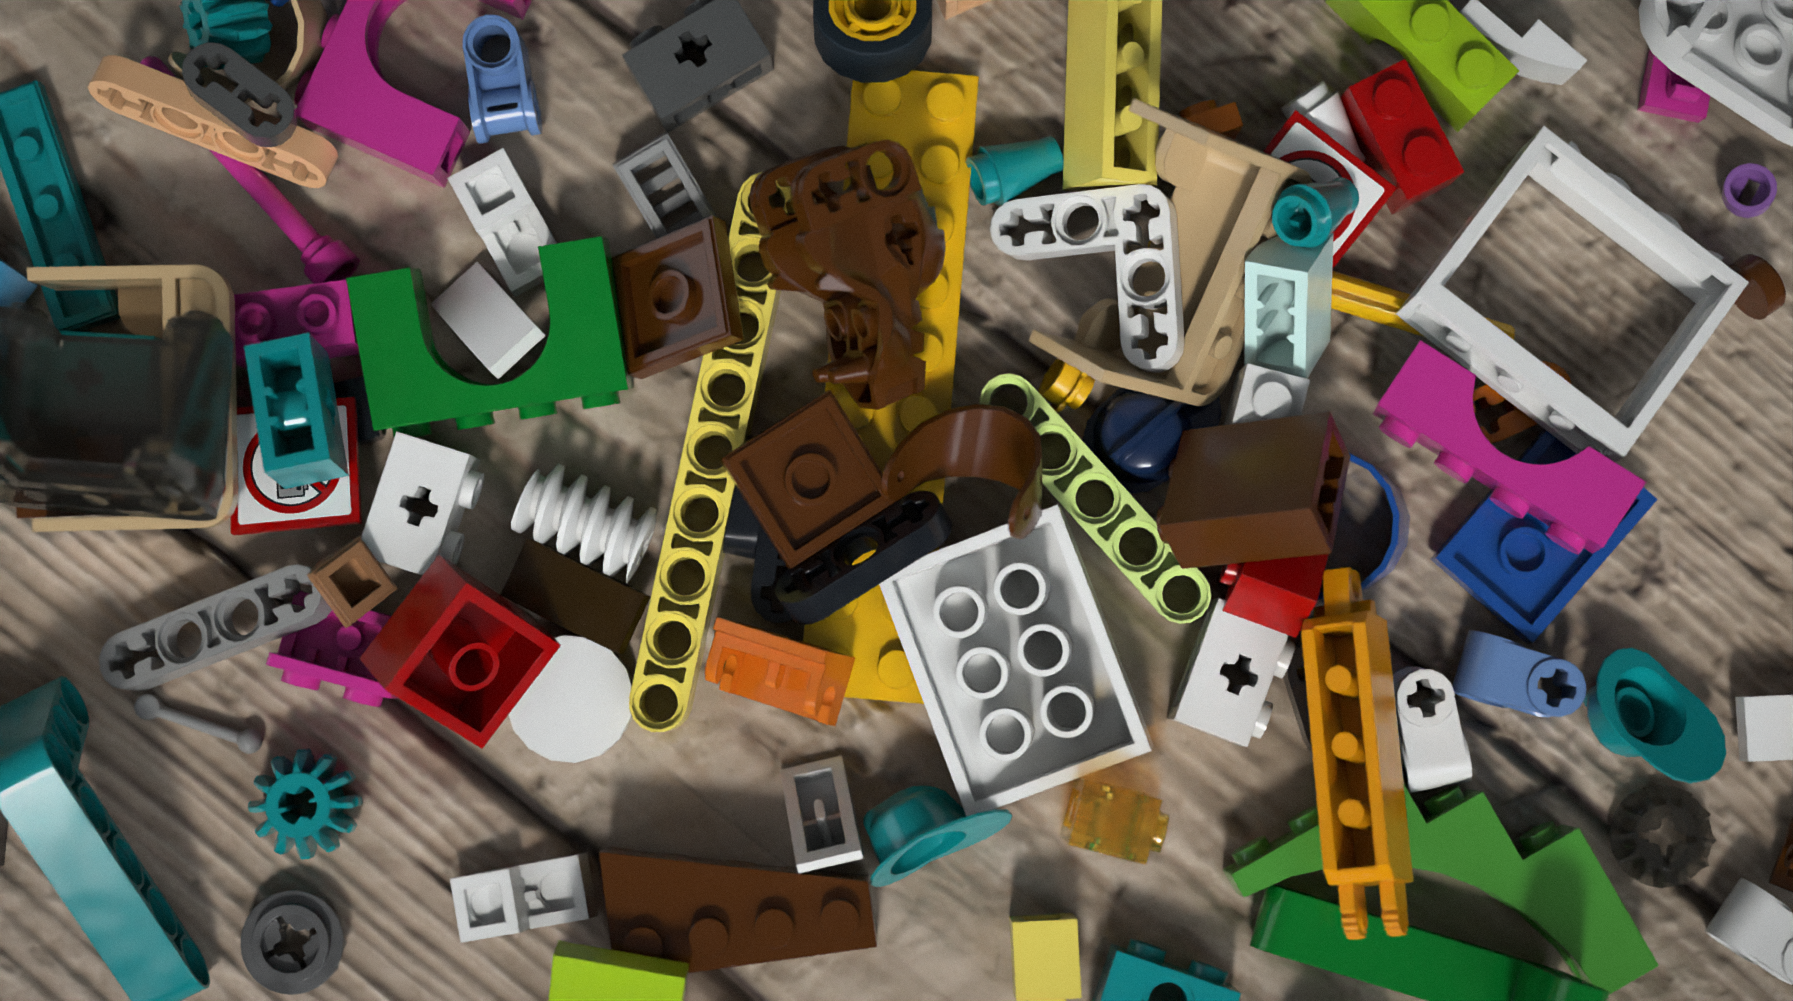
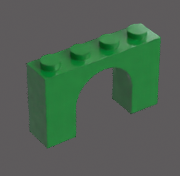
M599 236L538 246L550 315L549 336L542 354L534 365L521 376L502 384H488L469 379L452 368L443 358L436 346L432 333L421 269L404 268L346 278L373 431L392 428L393 437H395L396 431L413 437L432 434L430 422L455 418L457 430L495 424L494 411L518 408L519 417L522 420L558 414L556 401L581 397L583 409L621 403L619 391L634 387L632 376H629L627 372L608 238Z

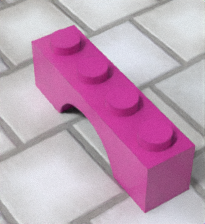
M1420 340L1373 412V415L1383 420L1379 429L1405 447L1412 448L1415 442H1418L1438 455L1434 464L1454 479L1467 483L1473 477L1493 490L1489 499L1509 514L1523 519L1528 512L1550 527L1545 533L1546 536L1564 549L1578 555L1583 548L1592 554L1602 549L1646 484V481L1590 446L1569 459L1552 464H1528L1506 456L1487 440L1477 423L1473 408V390L1476 375Z

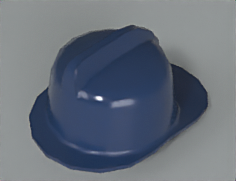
M1120 387L1100 404L1088 419L1082 441L1130 494L1147 492L1169 479V464L1177 456L1184 430L1219 426L1222 415L1220 397L1218 396L1208 405L1195 406Z

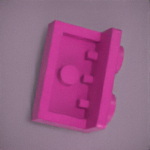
M300 591L297 595H294L292 604L305 607L304 598L311 593ZM332 610L319 623L282 637L278 652H269L266 665L283 669L282 682L319 691L321 681L323 680L345 686L344 699L379 708L381 707L383 697L389 699L398 698L386 691L359 659L392 615L370 610L352 625L345 628Z

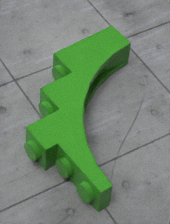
M1404 785L1412 868L1442 873L1473 885L1515 911L1555 948L1574 976L1608 990L1609 994L1659 966L1578 827L1564 824L1556 827L1553 821L1545 822L1520 836L1519 841L1522 847L1516 849L1483 791L1466 789L1462 792L1458 785L1449 787L1425 801L1424 805L1428 812L1421 815ZM1317 804L1289 819L1287 823L1291 831L1269 843L1266 836L1263 835L1247 842L1231 853L1235 863L1223 869V872L1237 894L1245 898L1289 877L1323 870Z

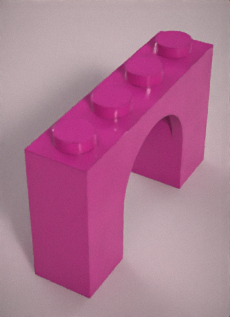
M347 0L341 14L335 13L332 15L324 28L321 38V47L324 50L314 71L308 70L298 83L294 96V103L297 105L295 110L297 117L312 130L445 188L448 182L447 178L450 177L471 133L459 117L390 86L386 82L379 64V40L384 25L391 14L407 0ZM478 0L521 20L524 19L532 0Z

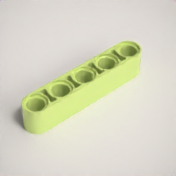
M1011 373L998 375L989 380L982 389L979 400L980 404L991 405L992 397L1003 387L1011 386L1018 388L1025 394L1028 402L1023 416L1028 418L1042 437L1050 433L1058 434L1065 438L1070 445L1071 453L1065 465L1052 470L1042 467V484L1159 614L1167 620L1179 624L1190 623L1202 617L1209 607L1211 590L1208 581L1197 567L1186 569L1180 567L1169 544L1163 543L1160 539L1157 523L1030 382L1019 375ZM1087 481H1101L1112 492V506L1101 517L1093 518L1086 516L1076 505L1075 497L1077 490ZM1135 527L1143 528L1150 532L1156 546L1151 559L1139 565L1130 564L1125 561L1119 550V542L1122 535L1127 530ZM1175 576H1188L1197 586V601L1187 611H1172L1167 608L1163 601V588L1168 580Z

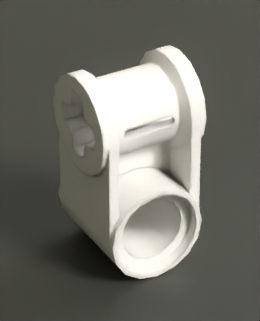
M1407 666L1397 670L1393 674L1403 783L1409 793L1471 781L1472 764L1470 753L1461 729L1455 692L1450 681L1437 671L1418 666ZM1416 682L1418 685L1428 687L1431 690V697L1421 702L1422 711L1419 707L1407 704V695L1417 691Z
M1740 878L1705 929V932L1743 959L1754 965L1757 964L1777 979L1793 985L1792 910L1762 888L1746 879Z

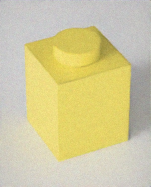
M1073 913L1009 916L1012 980L1015 1000L1067 1001V999L1082 998L1078 922L1076 916Z

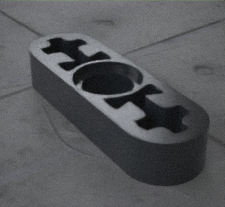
M916 491L907 494L798 565L788 569L777 582L776 596L795 623L808 625L819 622L939 547L948 538L952 529V522L937 495L933 492ZM876 550L866 560L858 564L852 565V563L863 554Z

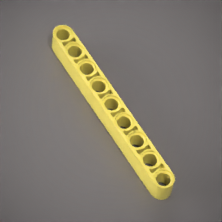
M762 172L750 176L742 184L737 196L728 238L740 314H748L754 317L759 322V329L756 336L750 342L745 344L734 343L703 355L629 696V710L633 720L641 728L650 732L670 731L680 727L689 717L725 557L723 544L736 485L724 466L718 469H707L701 466L698 459V451L701 444L711 437L728 439L732 450L744 444L747 436L751 435L781 291L771 290L767 286L768 281L772 277L770 272L764 279L757 282L746 281L738 275L740 261L747 255L759 253V242L762 235H760L755 217L751 213L749 195L752 183ZM776 180L777 192L775 194L780 195L785 200L784 210L787 213L786 202L791 199L792 187H780ZM726 375L737 376L745 382L743 398L732 406L715 404L711 397L714 383ZM699 498L711 499L715 501L718 507L716 524L704 532L690 530L685 522V512L688 505ZM685 560L698 561L705 572V581L702 587L691 595H680L672 584L674 568ZM681 622L689 629L691 645L683 656L671 659L660 650L658 636L661 629L667 624ZM659 684L670 687L678 699L677 710L667 721L653 719L645 708V697L648 691Z

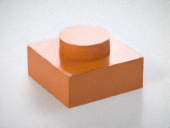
M1207 100L1191 105L1179 112L1180 117L1232 139L1237 137L1243 127L1236 102L1217 107L1215 100Z

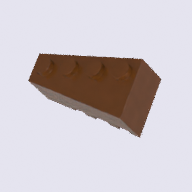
M606 847L599 852L611 950L689 963L688 973L877 947L878 938L869 875L818 869L798 873L797 867L690 857L688 855L663 852L653 853L617 847Z

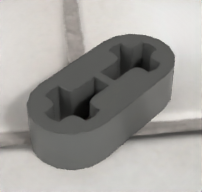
M208 42L198 45L188 52L183 61L182 76L190 95L197 103L249 142L260 147H275L291 138L297 126V114L291 96L283 87L231 48L220 43ZM224 64L226 77L235 89L231 93L214 81L204 88V80L200 70L204 66L216 70ZM250 98L265 109L272 106L273 103H277L276 110L280 122L273 125L271 122L264 121L258 127L254 126L256 119L253 111L244 102Z

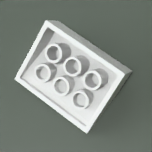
M1055 505L1042 510V516L1035 529L1021 540L1010 536L1008 524L929 553L879 584L966 817L996 809L1152 751L1153 742L1062 506Z

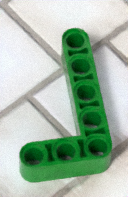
M1276 884L1265 888L1249 944L1254 948L1426 1001H1607L1610 993L1608 990L1569 973L1409 924L1405 936L1390 937L1387 935V931H1385L1382 916L1367 912L1368 927L1366 938L1349 940V938H1346L1344 928L1342 927V914L1339 903Z

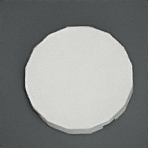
M563 635L555 638L561 644L560 648L509 713V718L513 730L530 750L551 761L577 763L603 755L621 739L633 718L629 710V696L633 681L629 668L614 651L584 637Z

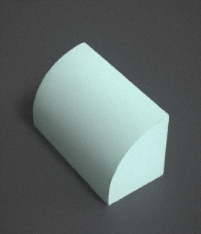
M1333 233L1322 244L1313 248L1292 246L1277 236L1261 243L1249 254L1245 260L1244 366L1249 363L1308 378L1330 342Z

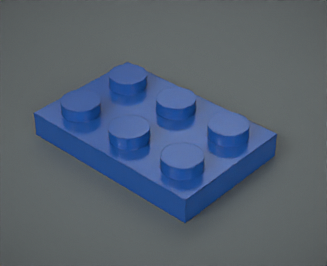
M1543 429L1517 461L1528 464H1552L1569 459L1576 455V453L1547 430ZM1643 487L1604 547L1593 554L1583 548L1578 555L1564 549L1548 538L1545 533L1550 526L1528 512L1523 519H1520L1498 507L1489 499L1493 490H1490L1430 560L1525 643H1534L1658 499Z

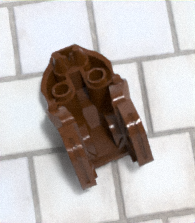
M888 139L866 142L853 148L843 145L828 147L777 165L759 174L751 185L749 197L751 209L760 235H762L759 242V253L765 268L772 274L767 286L771 290L799 292L823 302L826 342L831 362L812 371L815 381L817 383L831 382L832 384H843L859 408L875 410L925 390L926 361L913 356V354L924 350V333L911 328L922 321L919 301L916 298L936 281L944 265L946 245L944 230L937 228L935 206L929 207L926 202L922 185H920L908 151L898 142ZM877 151L885 154L893 167L892 180L882 190L877 189L870 165H867L871 155ZM846 178L850 179L848 188L839 193H835L827 185L828 182H838ZM776 180L780 187L792 186L791 199L786 202L787 213L783 207H772L769 203V196L777 192ZM813 197H814V198L816 199V201H817L816 204H814V202H813Z

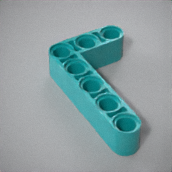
M60 676L0 707V810L130 1000L182 1001L209 987L210 975L206 962L197 945L78 768L89 728V715L76 687L68 678Z

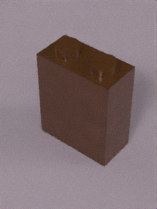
M1331 412L1184 430L1182 432L1177 456L1169 464L1170 483L1164 505L1158 508L1156 517L1160 539L1163 543L1169 544L1182 569L1332 553L1350 454Z

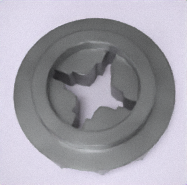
M299 889L283 891L267 897L251 911L242 929L241 954L247 970L259 984L276 993L296 995L316 989L339 969V962L347 944L341 926L342 917L333 911L326 903L324 897L303 892ZM290 923L295 932L304 929L308 931L315 928L317 933L310 937L311 940L303 945V951L306 955L304 959H299L294 951L285 954L280 952L274 956L272 955L271 950L278 947L279 942L287 937L284 928L286 924Z

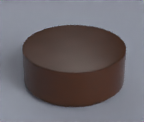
M1746 254L1728 266L1749 282L1735 301V305L1744 314L1753 319L1762 320L1784 305L1786 291L1783 281L1777 271L1766 260L1756 255Z

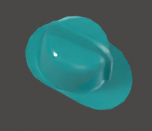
M1634 648L1618 649L1602 661L1597 673V684L1587 690L1583 703L1587 707V717L1591 730L1605 748L1612 753L1625 757H1642L1655 769L1671 779L1687 783L1707 781L1721 770L1726 756L1725 735L1716 716L1697 696L1670 675L1657 660L1646 652Z
M911 786L901 790L869 810L863 817V825L870 837V843L879 863V866L871 875L870 884L877 888L890 885L914 873L931 861L983 841L1010 823L1012 813L1007 809H994L966 817L964 809L944 790L932 786Z

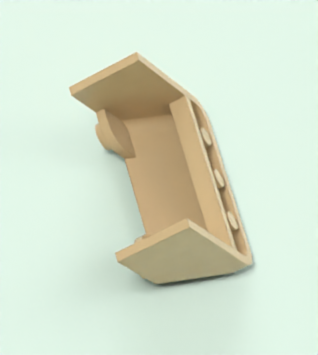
M1133 99L1129 108L1130 112L1166 128L1156 147L1155 165L1159 177L1176 186L1170 200L1174 204L1177 215L1185 340L1183 354L1177 364L1169 370L1160 373L1146 372L1131 364L1123 354L1121 347L1118 300L1112 298L1097 302L1083 314L1074 340L1033 329L1029 342L1099 382L1195 406H1205L1213 402L1225 389L1245 346V260L1258 245L1278 236L1272 223V212L1280 194L1290 186L1312 183V179L1307 171L1193 121ZM1151 242L1149 248L1163 250V242L1157 245ZM1149 261L1141 265L1133 282L1134 290L1138 295L1148 297L1161 290L1166 276L1161 264ZM1167 305L1155 310L1134 308V316L1143 314L1148 317L1149 335L1148 338L1138 340V349L1148 352L1151 359L1156 358L1158 347L1168 343V337L1156 332L1154 325V312L1167 314Z
M203 265L27 267V281L56 291L118 290L119 315L125 327L135 335L155 336L163 339L166 464L164 466L166 511L123 513V517L32 519V532L211 528L224 523L235 511L239 495L235 303L233 289L229 281L221 273Z

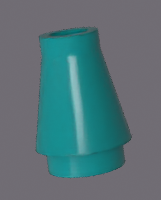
M1047 136L1039 140L980 146L977 155L966 159L967 167H971L970 187L975 198L982 206L994 202L995 205L1001 207L1004 203L1011 201L1049 176L1062 172L1063 156L1061 149L1053 136Z
M1342 177L1326 182L1299 184L1286 188L1278 197L1272 212V223L1277 235L1284 242L1292 246L1302 248L1319 246L1347 215L1355 211L1359 203L1358 190L1350 180Z

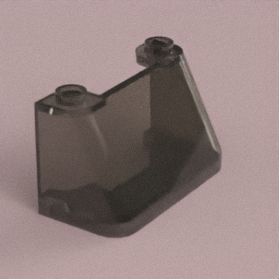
M13 302L8 307L0 306V503L27 509L192 521H211L217 518L226 490L233 339L224 328L221 320L205 312L187 311L183 316H174L167 320L163 333L164 340L62 335L47 321V314L33 305Z

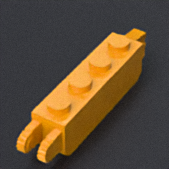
M1351 567L1325 570L1323 575L1324 606L1314 607V618L1304 619L1301 629L1323 871L1328 884L1338 886L1342 927L1344 928L1346 938H1349V940L1366 938L1368 916L1364 886L1379 885L1382 921L1387 935L1390 937L1405 936L1409 924L1405 883L1413 882L1387 620L1377 615L1374 600H1363L1359 572L1351 570Z

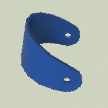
M1350 454V462L1369 470L1383 487L1393 514L1391 543L1381 565L1361 582L1363 591L1372 587L1394 570L1408 545L1410 515L1401 490L1383 470ZM1324 592L1319 593L1318 600L1324 599Z

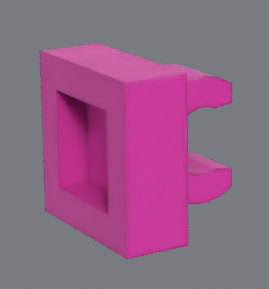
M1649 50L1637 110L1696 123L1704 120L1707 117L1710 95L1671 71Z

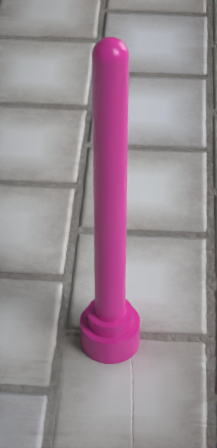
M147 56L140 62V64L176 77L158 57ZM209 150L302 252L300 260L305 265L304 274L313 284L345 280L352 276L360 264V259L342 240L334 241L329 235L321 236L262 170Z

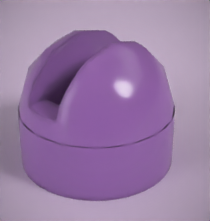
M1754 163L1740 165L1734 168L1725 179L1722 188L1724 205L1731 213L1738 217L1752 218L1766 212L1773 203L1777 193L1776 179L1771 171L1762 165ZM1748 180L1759 183L1760 186L1749 206L1740 204L1738 201L1744 192Z

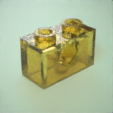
M1082 776L1073 780L1060 837L1068 845L1146 865L1150 851L1161 852L1167 833L1169 814L1162 813L1160 810L1162 799L1156 796Z

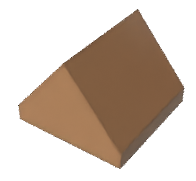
M360 536L318 561L307 574V577L345 628L352 625L398 589Z

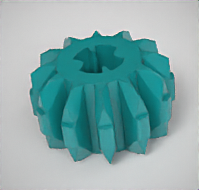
M182 0L179 7L184 18L182 27L187 30L189 47L191 49L208 42L220 43L231 48L251 64L262 62L265 53L270 51L271 40L268 32L271 31L273 25L268 18L267 9L269 4L265 0ZM222 64V65H221L218 69H216V70L224 69L225 65Z
M298 749L293 763L283 755L276 756L271 760L275 777L263 774L257 775L253 783L257 789L266 793L267 796L266 799L250 801L247 808L253 813L266 811L268 820L257 826L255 834L258 837H265L278 831L279 833L274 842V852L277 854L288 853L296 844V850L300 859H310L315 856L317 844L326 852L335 851L340 847L339 837L335 830L345 833L355 831L357 823L353 818L344 814L343 811L344 808L349 809L361 806L362 796L356 794L344 796L342 788L351 784L356 776L352 770L338 773L334 777L332 776L337 764L336 755L332 753L323 754L315 764L311 749ZM311 791L315 797L310 799L309 803L317 802L316 812L300 816L296 810L302 808V805H295V796L298 793Z

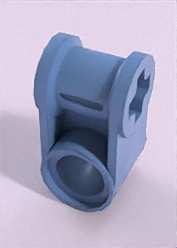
M487 14L476 18L467 26L464 32L462 47L469 84V111L478 144L488 143L492 135L524 130H528L531 136L542 134L539 100L532 79L528 49L525 41L508 19L499 15ZM504 36L510 39V50L504 59L495 63H488L482 60L481 50L490 38Z
M1475 630L1468 631L1452 685L1456 695L1500 708H1510L1536 717L1546 718L1552 716L1562 717L1576 711L1586 697L1587 686L1582 672L1576 665L1567 660L1525 648L1524 645L1503 637ZM1553 676V684L1562 688V695L1560 698L1547 700V693L1538 689L1539 679L1552 678Z

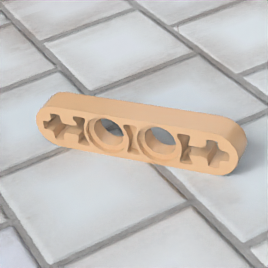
M117 55L103 57L88 86L90 94L97 102L120 115L298 185L309 188L323 187L338 159V152L332 143L324 137L299 126H296L291 138L281 145L275 147L255 145L197 103L190 95L185 81L128 58ZM251 108L256 119L254 125L256 127L264 121L271 122L273 125L280 122V119Z

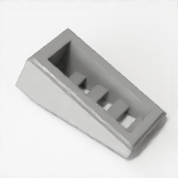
M667 131L613 163L614 169L656 238L711 215L717 217ZM666 155L672 166L640 184L634 174ZM680 178L685 188L655 206L651 204L647 197L648 195ZM693 200L698 209L697 211L668 228L664 226L660 218Z

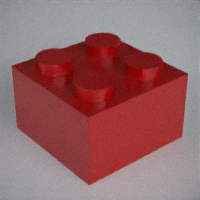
M438 555L359 659L386 691L483 749L560 648L561 644L533 616L441 555Z

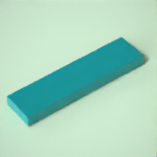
M38 80L1 92L0 169L34 267L107 266L45 86ZM40 285L56 331L83 332L120 319L118 297L115 290L56 291Z

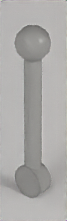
M142 695L135 702V713L141 719L152 720L160 717L236 743L239 749L246 754H253L262 746V737L254 729H246L241 732L164 706L162 700L156 695Z

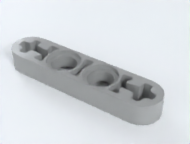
M298 564L286 566L115 634L102 647L99 657L100 671L104 679L113 687L137 691L150 689L317 624L325 619L332 609L307 577L312 567ZM299 583L312 586L313 593L304 598L305 607L294 604H284L277 607L273 599L284 600L297 595L300 592ZM250 599L258 609V621L251 632L241 635L236 631L232 617L238 604ZM193 621L201 631L202 641L196 653L190 657H185L177 647V636L183 625ZM132 650L143 652L157 650L160 658L149 657L137 662L134 665V672L125 670V662L133 658Z

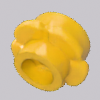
M1057 358L1043 377L1038 392L1043 398L1052 403L1051 407L1057 413L1062 411L1066 405L1075 410L1082 405L1090 394L1095 379Z

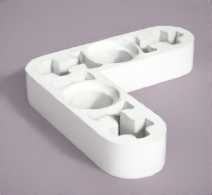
M1137 184L1015 199L1004 203L996 210L990 225L992 241L999 250L1017 260H1036L1115 251L1120 341L1123 354L1131 364L1146 372L1160 373L1169 370L1178 363L1183 354L1185 340L1177 215L1174 204L1162 191L1151 185ZM1147 200L1148 204L1154 209L1160 210L1159 217L1149 220V240L1156 245L1163 242L1164 248L1163 250L1141 248L1131 252L1130 246L1132 244L1144 246L1142 228L1135 222L1130 221V215L1140 212L1141 201ZM1082 206L1093 207L1097 211L1099 218L1095 233L1083 240L1072 239L1067 230V220L1070 214L1076 208ZM1049 210H1053L1051 220L1048 215ZM1023 215L1024 219L1035 225L1051 224L1056 242L1051 243L1052 235L1049 233L1035 231L1025 234L1024 244L1020 245L1019 241L1008 236V229L1018 226L1019 216ZM1149 261L1160 263L1166 275L1165 283L1161 290L1148 297L1138 295L1132 284L1133 274L1136 269ZM1167 305V314L1154 312V325L1156 332L1168 337V343L1158 347L1156 358L1151 359L1148 352L1138 349V340L1148 338L1149 335L1148 317L1143 314L1134 316V308L1155 310Z

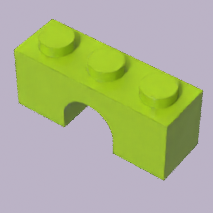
M1325 0V3L1368 45L1375 39L1382 40L1392 46L1407 60L1417 76L1418 84L1429 105L1457 133L1519 72L1448 0Z

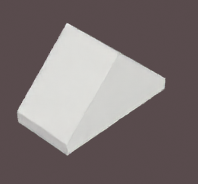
M842 755L781 769L780 774L798 873L862 859L864 848Z

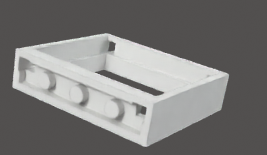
M1543 126L1519 150L1396 315L1467 370L1474 373L1476 377L1576 454L1590 446L1616 462L1626 456L1749 282L1723 263L1724 257L1722 255L1706 250L1685 234L1680 224L1674 218L1663 212L1655 211L1635 196L1623 179L1614 174L1605 173L1584 157L1573 141L1567 144ZM1527 175L1696 303L1615 417L1444 287Z

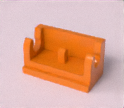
M716 617L713 630H716L705 667L706 681L718 684L720 681L719 690L804 716L826 725L836 726L855 657L755 626Z

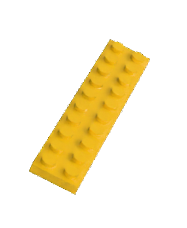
M911 70L905 76L882 83H861L852 80L847 147L853 148L866 142L887 139L902 145L908 151L913 161L928 206H935L937 228L944 230L946 245L944 265L936 281L916 298L919 301L922 321L911 328L924 333V350L913 354V356L926 361L925 390L875 410L859 408L843 384L826 383L825 392L827 390L832 391L882 473L900 442L920 423L951 409L971 167H967L966 159L971 157L973 152L979 76ZM877 151L871 155L867 165H870L877 189L882 190L892 180L893 167L889 158ZM849 178L844 179L843 191L850 185ZM828 352V363H829V362H831V359H830L829 352ZM945 478L925 482L907 494L916 491H930L937 495L943 506ZM937 547L936 549H934L933 551H931V552H929V553H932V552H935V551L939 550V547ZM876 550L863 554L862 556L857 558L852 563V565L858 564L866 560ZM880 585L875 586L825 619L813 624L804 625L803 642L855 657L844 697L924 704Z

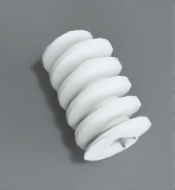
M558 463L546 477L540 475V469H537L527 482L520 496L511 521V530L522 533L534 523L533 538L541 544L548 542L557 533V551L564 555L571 553L581 543L579 555L581 563L590 566L604 554L603 573L613 577L627 565V584L635 574L650 544L656 525L657 509L650 507L636 520L632 518L633 498L627 496L615 509L609 507L610 487L604 485L592 498L586 496L587 476L581 474L568 488L563 485L565 466Z

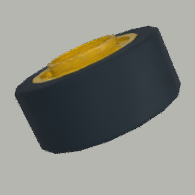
M813 0L814 43L823 62L839 75L861 83H882L905 76L923 61L932 43V0Z

